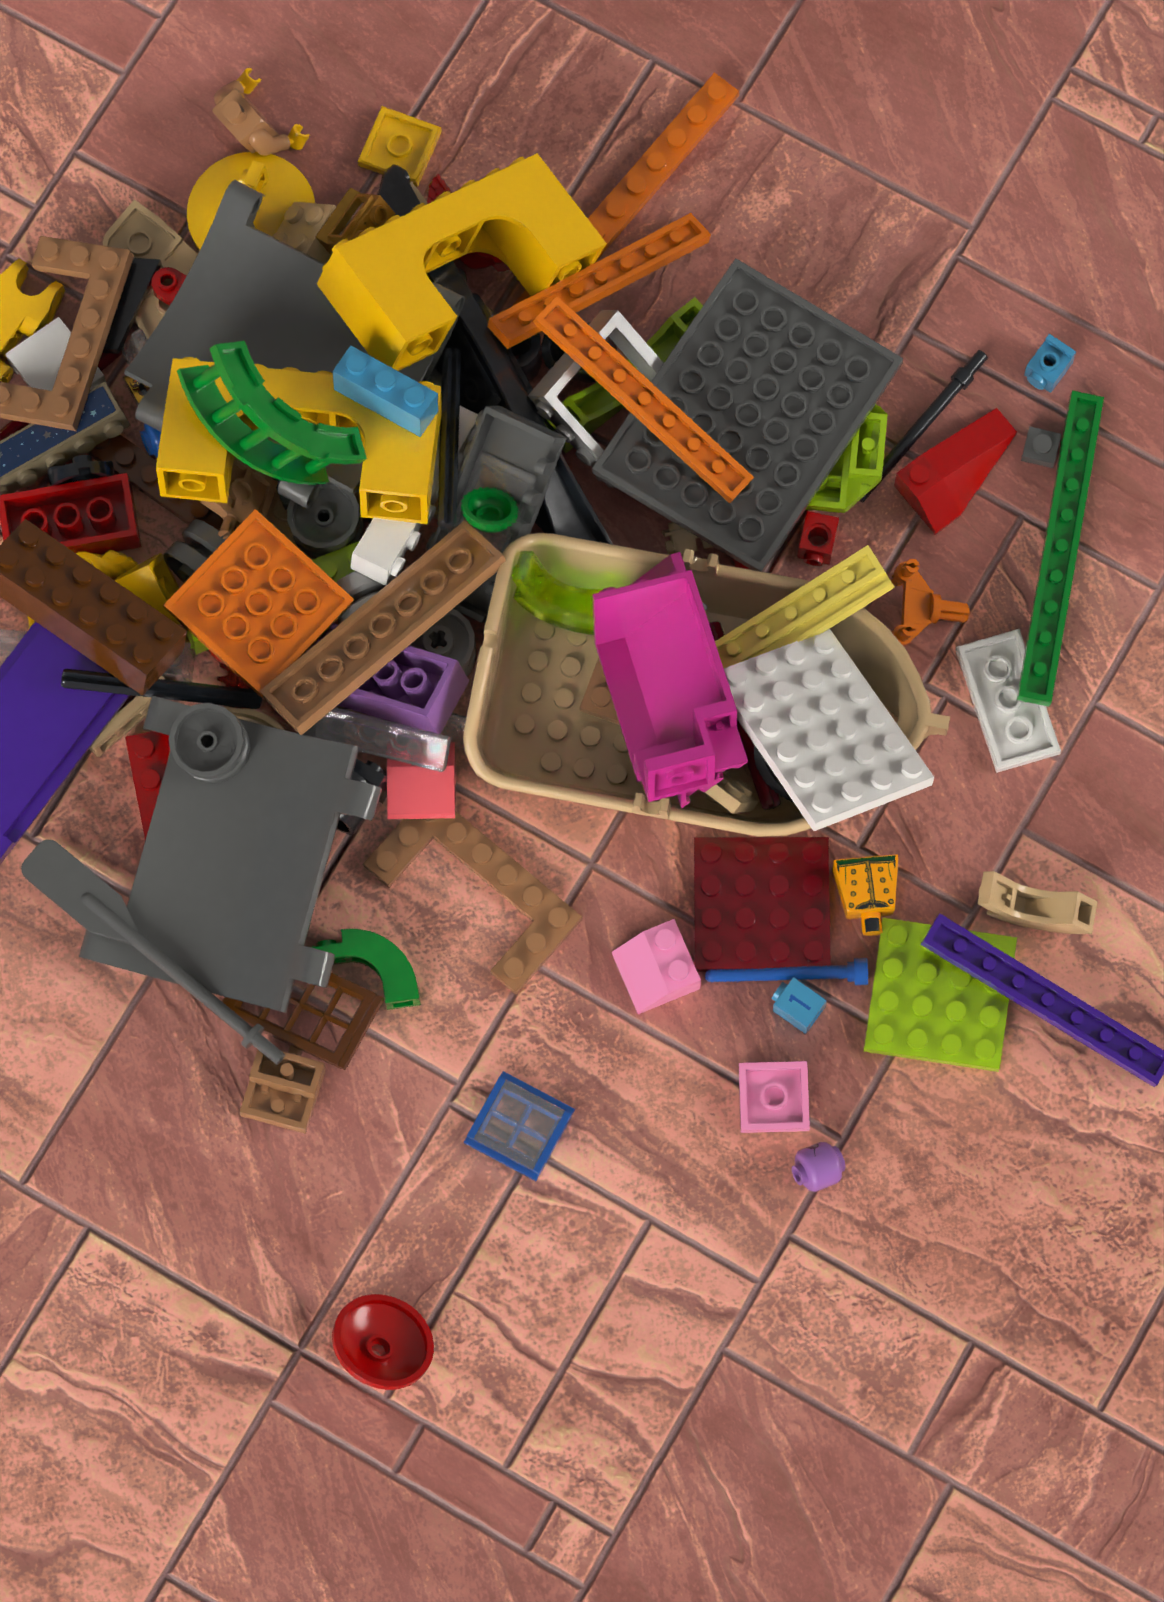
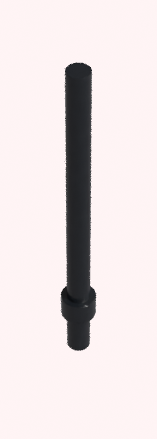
M978 350L964 367H959L951 376L952 381L884 458L881 482L960 390H966L973 382V375L988 359L984 352ZM879 482L859 501L864 503V501L870 496V494L876 489V487L881 482Z

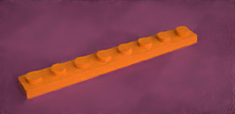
M689 213L549 288L489 318L487 327L509 349L542 331L533 321L556 296L577 313L709 243L711 234L692 213Z
M558 296L534 319L533 323L728 503H731L753 480V475Z

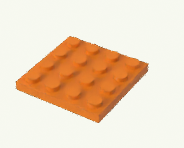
M255 509L167 600L163 608L263 698L260 690L305 654L354 602V598Z

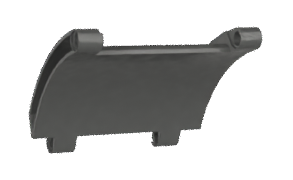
M237 180L232 181L227 187L204 243L177 295L145 345L125 369V375L150 387L137 407L135 418L160 432L162 430L173 358L194 357L200 361L214 362L209 348L215 344L245 341L254 364H261L267 368L274 369L293 367L303 372L329 371L333 373V370L350 345L368 354L316 284L323 272L322 267L324 263L256 229L253 222L262 202V197L265 195ZM433 282L434 286L459 317L465 297ZM458 317L436 353L399 370V372L417 382H429ZM268 437V438H267L268 440H270V441H272V442H274V443L279 444L278 442H276L275 440H273L271 437ZM363 462L357 464H329L325 467L329 482L352 494L359 492ZM281 480L278 486V493L309 509L316 501L323 484H296Z
M152 696L143 729L170 735L174 721L181 712L191 706ZM239 719L249 733L251 749L245 766L237 775L225 782L208 783L195 779L177 765L170 753L127 908L139 933L211 993L286 1013L295 980L324 988L328 986L335 954L304 946L340 815H353L372 821L376 813L382 788L351 780L359 753V747L300 735ZM208 739L205 743V746L207 748L211 747L214 743V739L213 741ZM86 929L79 957L179 984L132 944L93 934Z

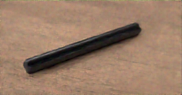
M450 347L445 348L442 354V417L440 424L437 525L442 529H453L457 522L461 351L458 348Z
M68 668L62 671L61 686L64 688L142 696L110 673ZM158 679L143 695V697L155 696L170 700L212 703L259 709L262 704V697L253 689Z

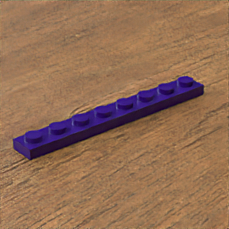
M940 913L938 914L921 942L922 946L1153 1087L1158 1085L1164 1074V1050Z

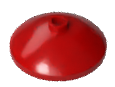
M382 1294L358 1297L350 1301L340 1311L333 1325L332 1343L339 1362L350 1375L368 1386L384 1390L408 1387L425 1374L432 1362L434 1341L427 1322L416 1309L398 1298ZM372 1351H377L380 1354V1356L376 1355Z

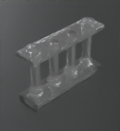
M339 706V708L335 707L317 722L315 737L359 747V751L443 772L447 767L450 743L455 742L456 749L464 750L463 734L467 716L452 713L441 734Z

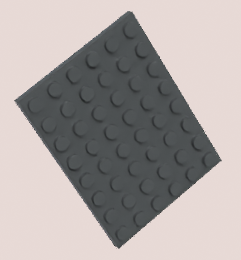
M735 258L651 383L753 475V480L731 503H728L631 412L592 468V473L749 569L764 572L903 364L904 358Z

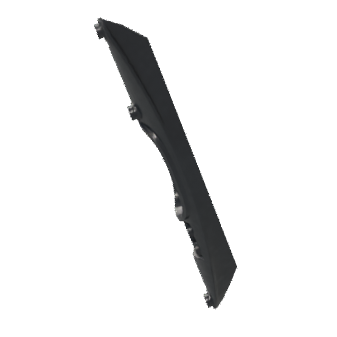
M394 164L387 168L382 176L378 195L386 201L396 213L395 215L401 217L420 204V201L410 185L408 172ZM451 261L426 273L432 283L436 282L465 297L463 308L445 347L458 348L461 351L460 406L476 414L485 409V406H501L547 428L546 419L537 413L539 409L528 397L533 390L512 350L510 348L507 349L487 327L489 318L492 315L480 296L472 293L467 284V276L464 270L458 268L455 262ZM441 355L440 360H439V362H438V364H437V366H436V368H435V369H436L438 372H440L441 374H442V355ZM560 454L535 523L544 533L613 545L563 455ZM490 468L520 505L528 485Z

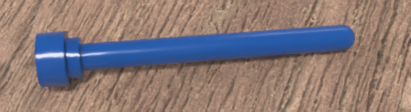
M854 958V961L847 962V965L711 969L706 971L705 978L708 982L792 980L793 977L797 980L848 979V982H854L855 985H868V958Z

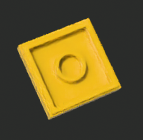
M381 106L357 161L358 166L383 175L387 168L393 164L398 165L408 172L410 182L412 181L418 187L442 129L437 125Z

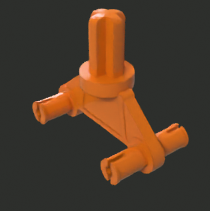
M916 559L901 562L897 565L891 576L893 578L891 582L895 586L903 585L901 625L895 627L892 631V634L903 646L908 645L923 629L931 623L936 624L939 619L964 623L967 622L970 614V608L967 603L942 600L940 594H934L933 590L930 589L918 572L920 564Z

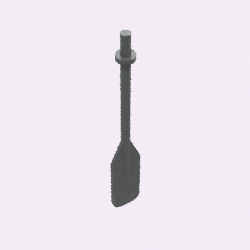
M44 840L24 860L21 867L23 876L90 933L132 944L243 1037L242 1046L248 1049L253 1045L276 1065L284 1059L285 1054L261 1035L264 1027L259 1023L254 1027L249 1025L139 933L122 896L54 840Z

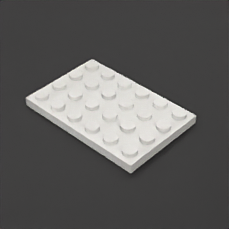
M830 629L808 639L793 642L724 668L737 708V720L813 831L932 786L934 781L933 774Z

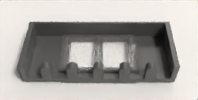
M485 406V409L481 410L476 418L475 428L477 429L474 437L467 443L463 451V458L465 460L461 470L458 471L457 522L453 529L466 520L465 516H463V511H461V504L464 495H467L468 491L471 492L473 489H479V487L503 490L504 493H508L517 502L518 518L516 522L512 523V526H509L507 529L497 533H486L477 530L497 550L503 553L511 542L526 534H530L567 437L501 406ZM438 526L437 531L430 536L426 549H431L453 529H442ZM497 572L453 609L481 623L486 622Z

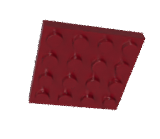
M694 837L695 968L697 972H706L711 969H763L831 965L829 837Z

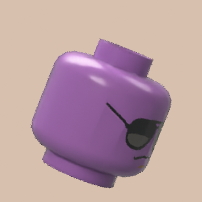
M819 1142L799 1150L795 1156V1165L792 1166V1174L797 1184H803L812 1192L837 1184L841 1180L842 1172L845 1171V1161L842 1153L836 1146H831L827 1142Z

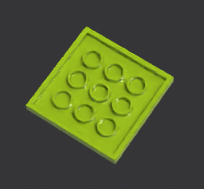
M883 918V933L880 934L863 1052L999 1072L1009 998L922 946L921 942L930 929V924ZM968 930L1015 959L1017 937Z

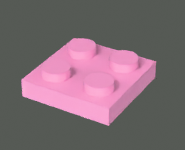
M807 1061L739 1063L741 1133L810 1130Z

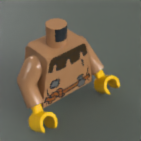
M246 68L237 80L230 82L215 93L214 102L216 106L212 109L213 113L251 153L258 152L261 155L267 156L287 150L289 147L301 150L310 134L300 133L303 129V126L300 124H294L288 136L285 134L280 135L243 94H250L261 81L260 78L254 80L249 76L252 72L251 68Z

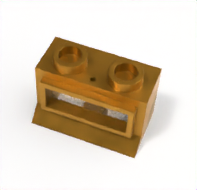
M350 187L315 238L332 255V248L341 240L348 239L350 241L358 237L361 232L369 227L376 229L384 225L396 213L380 195L362 194Z

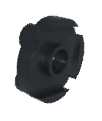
M90 455L75 456L72 458V463L63 466H53L47 470L50 486L115 475L112 461H92V456Z

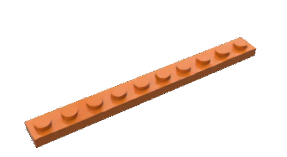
M715 72L588 217V220L607 243L598 259L739 97V90ZM525 290L512 306L531 296Z

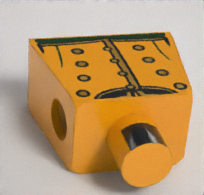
M898 854L834 860L832 867L833 875L846 919L861 918L862 934L865 936L883 933L881 916H891L895 910Z

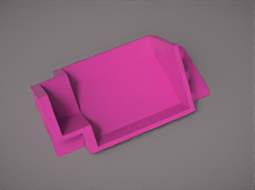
M678 552L670 554L628 586L620 588L608 587L599 593L593 594L594 643L637 782L642 781L648 802L677 795L682 809L691 802L689 796L698 789L706 792L724 779L723 772L730 768L739 769L748 762L737 729V708L692 570L686 571L681 553Z

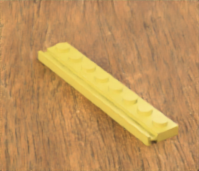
M869 545L716 640L715 644L723 668L793 642H799L821 634L895 588Z

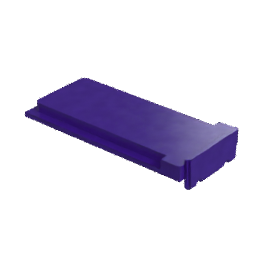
M36 621L0 666V865L130 696L62 687V671L66 668L103 673L109 672Z

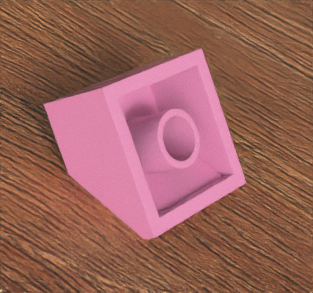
M675 919L641 932L612 951L613 958L637 1014L700 989L701 979Z

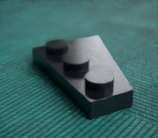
M133 258L102 353L120 354L136 320L135 316L150 291L149 286L152 277L161 268L162 263L160 259Z

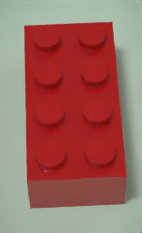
M128 473L0 495V523L3 541L27 519L74 553L86 551L93 554H105L108 550L117 552L142 547L133 489Z

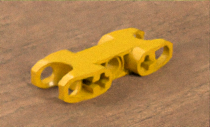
M20 258L0 274V382L9 383L14 372L12 367L4 363L7 360L6 353L16 347L24 335L30 337L53 321L65 293L64 286L54 281L38 295L29 296L23 294L20 289L27 277L29 268L26 265L27 263Z

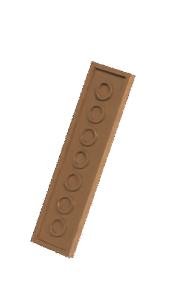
M464 520L261 689L260 693L300 735H303L498 571L500 565L506 561L504 555Z

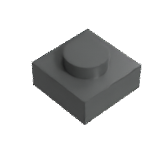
M1029 426L1021 461L1053 468L1061 434Z

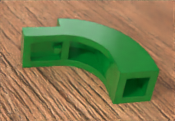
M341 929L342 943H336V940L328 939L318 941L315 947H311L335 954L333 965L360 963L375 971L383 983L387 1010L421 1005L416 977L409 960L395 944L385 937L362 929Z

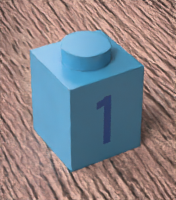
M794 977L788 985L782 982L771 998L776 1001L773 1005V1012L804 1034H807L825 1009L827 1000Z

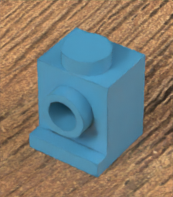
M1048 334L1044 343L1027 364L1024 376L1027 377L1028 382L1035 388L1040 390L1046 389L1051 393L1073 364L1076 351L1051 334ZM1047 360L1048 362L1053 364V366H1047L1044 364L1043 361Z

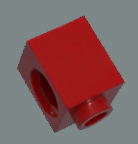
M810 511L806 512L798 549L799 559H803L806 564L812 566L830 565L839 517ZM813 536H821L826 540V543L822 546H814L810 543L809 539Z

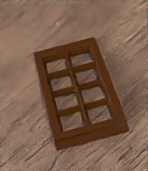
M331 973L328 986L335 988L336 991L325 1011L306 1003L315 985L308 983L300 999L291 996L289 1003L296 1006L284 1028L266 1020L271 1010L269 1008L263 1007L260 1015L257 1016L240 1008L243 1001L224 997L222 1002L252 1027L259 1023L264 1027L263 1033L331 1065L346 1070L381 1007L384 998ZM343 993L361 1000L350 1023L331 1015ZM302 1009L321 1017L309 1039L291 1031ZM327 1021L346 1029L334 1051L316 1043Z

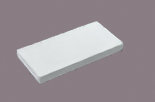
M1020 629L957 646L955 649L996 773L1061 753L1046 706L1016 700L1026 648Z

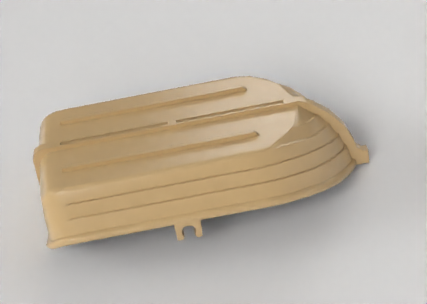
M549 533L526 534L507 546L502 553L506 561L498 568L483 632V646H480L463 734L465 753L476 775L487 783L501 789L757 837L787 836L811 829L795 803L786 800L780 795L781 804L778 807L770 810L762 808L747 763L739 769H727L726 775L735 782L737 780L743 781L754 790L752 795L759 802L751 812L732 814L707 793L700 791V789L689 796L691 802L682 809L677 795L648 802L642 781L637 782L620 725L580 711L581 702L599 657L594 643L593 594L599 593L608 587L620 588L632 584L669 555ZM685 549L684 556L682 557L686 571L692 570L702 603L707 605L705 613L708 622L719 621L725 635L810 582L798 578L719 564L718 555L712 553L708 555V559H701L694 556L693 550ZM862 608L830 628L883 705L890 712H893L894 715L898 716L897 725L915 750L922 743L923 739L930 735H947L950 716L931 713L930 700L916 667L905 647L886 625L865 608Z

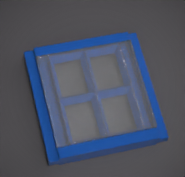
M503 1071L467 1134L464 1144L537 1181L572 1118L575 1109Z

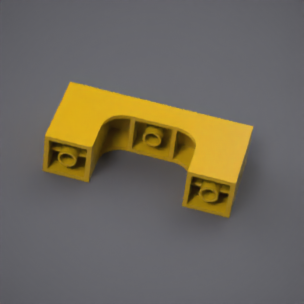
M536 153L526 159L523 156L519 157L502 170L495 168L479 181L470 180L453 193L446 191L439 195L434 202L427 205L420 203L408 214L401 217L395 215L388 219L384 225L376 229L369 227L361 232L358 237L350 241L348 239L341 240L332 248L333 253L329 261L322 267L323 272L316 284L371 357L399 371L436 353L458 317L426 273L468 253L484 252L502 260L529 295L533 296L594 264L607 243L539 154Z
M194 357L173 358L156 463L160 496L227 503L235 456L227 451L200 421L187 399L177 374V370L180 368L204 365L211 367L214 365V362L200 361ZM255 364L265 380L262 384L275 399L279 397L287 405L299 412L302 419L313 424L322 423L346 428L358 427L367 457L362 464L359 487L361 517L428 524L442 417L441 386L434 385L428 381H419L420 384L438 393V412L422 436L419 437L335 391L333 373L329 371L312 373L303 372L293 367L274 369L267 368L261 364ZM221 377L215 380V383L221 395L228 403L233 398ZM242 410L236 413L252 430L258 428Z

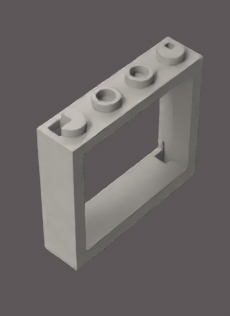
M601 310L589 324L604 339L609 336L638 371L650 382L654 379L664 364L663 361L618 310ZM564 353L530 392L528 397L539 409L537 413L543 418L550 420L556 427L555 432L567 437L565 442L570 443L577 450L575 452L577 458L593 468L604 450L556 397L581 368L567 353ZM596 475L598 481L604 482L609 488H616Z

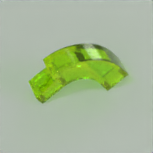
M521 551L518 562L512 572V580L517 586L513 598L529 613L551 625L577 633L594 635L593 594L599 593L603 589L579 588L565 584L547 572L533 551Z

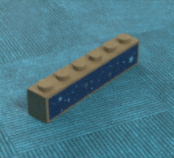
M106 382L99 384L89 391L77 431L29 424L0 441V495L14 493L23 487L31 486L38 478L47 474V470L50 467L65 465L73 457L90 452L96 445L108 438L120 435L124 429L131 426Z

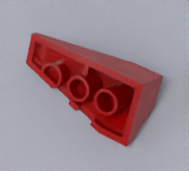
M995 408L922 453L898 471L894 487L936 535L963 514L968 503L980 489L994 465L997 464L1017 435V431L998 408Z

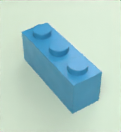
M351 345L333 370L335 391L419 437L422 436L438 412L437 392Z

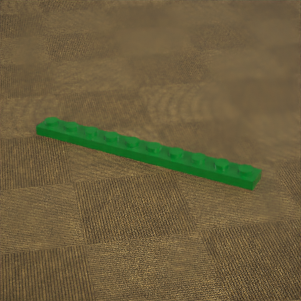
M1073 390L1069 396L1016 699L1019 701L1047 707L1052 703L1104 397Z

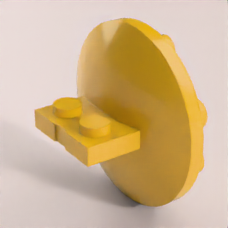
M242 152L217 161L199 177L189 196L187 222L192 240L200 251L223 195L229 184L234 180L265 195L262 197V202L253 223L256 229L270 236L277 232L285 218L286 211L294 202L315 203V198L305 176L290 162L273 154L264 156L258 152Z

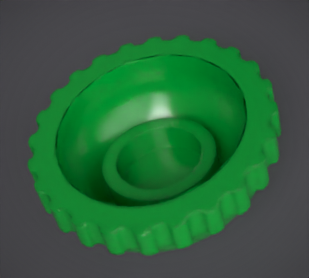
M479 487V489H473L471 492L468 491L467 495H464V499H462L461 511H463V516H465L472 527L486 533L501 532L512 526V523H515L518 518L517 502L508 493H504L503 490Z

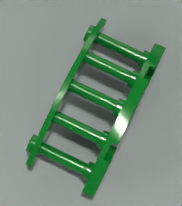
M245 341L215 344L209 348L214 361V365L211 367L204 365L177 370L182 388L190 405L209 433L237 459L267 476L296 484H326L329 482L325 467L329 464H357L367 459L358 427L346 428L322 423H310L302 419L301 414L287 405L279 397L275 399L263 386L262 383L265 380L257 370ZM221 377L233 398L228 403L221 395L215 383V380ZM242 410L258 428L252 430L236 413ZM268 437H271L273 440H275V441L278 442L279 444L274 443V442L268 440L267 438H268Z

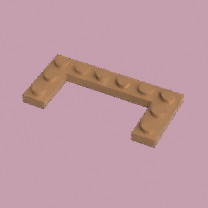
M40 236L31 263L34 270L89 279L52 391L0 382V418L77 431L134 258L130 250Z
M456 811L455 818L403 819L363 863L364 867L390 888L433 839L533 921L490 970L495 978L517 995L582 921V916Z

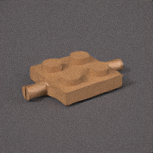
M234 457L228 502L201 501L200 503L223 518L218 535L220 537L223 536L222 539L226 540L234 532L235 526L238 527L255 509L266 518L278 482Z

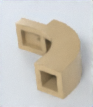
M995 871L983 872L978 905L988 909L987 915L1022 927L1065 934H1092L1098 902L1078 891L1057 892L1027 887Z

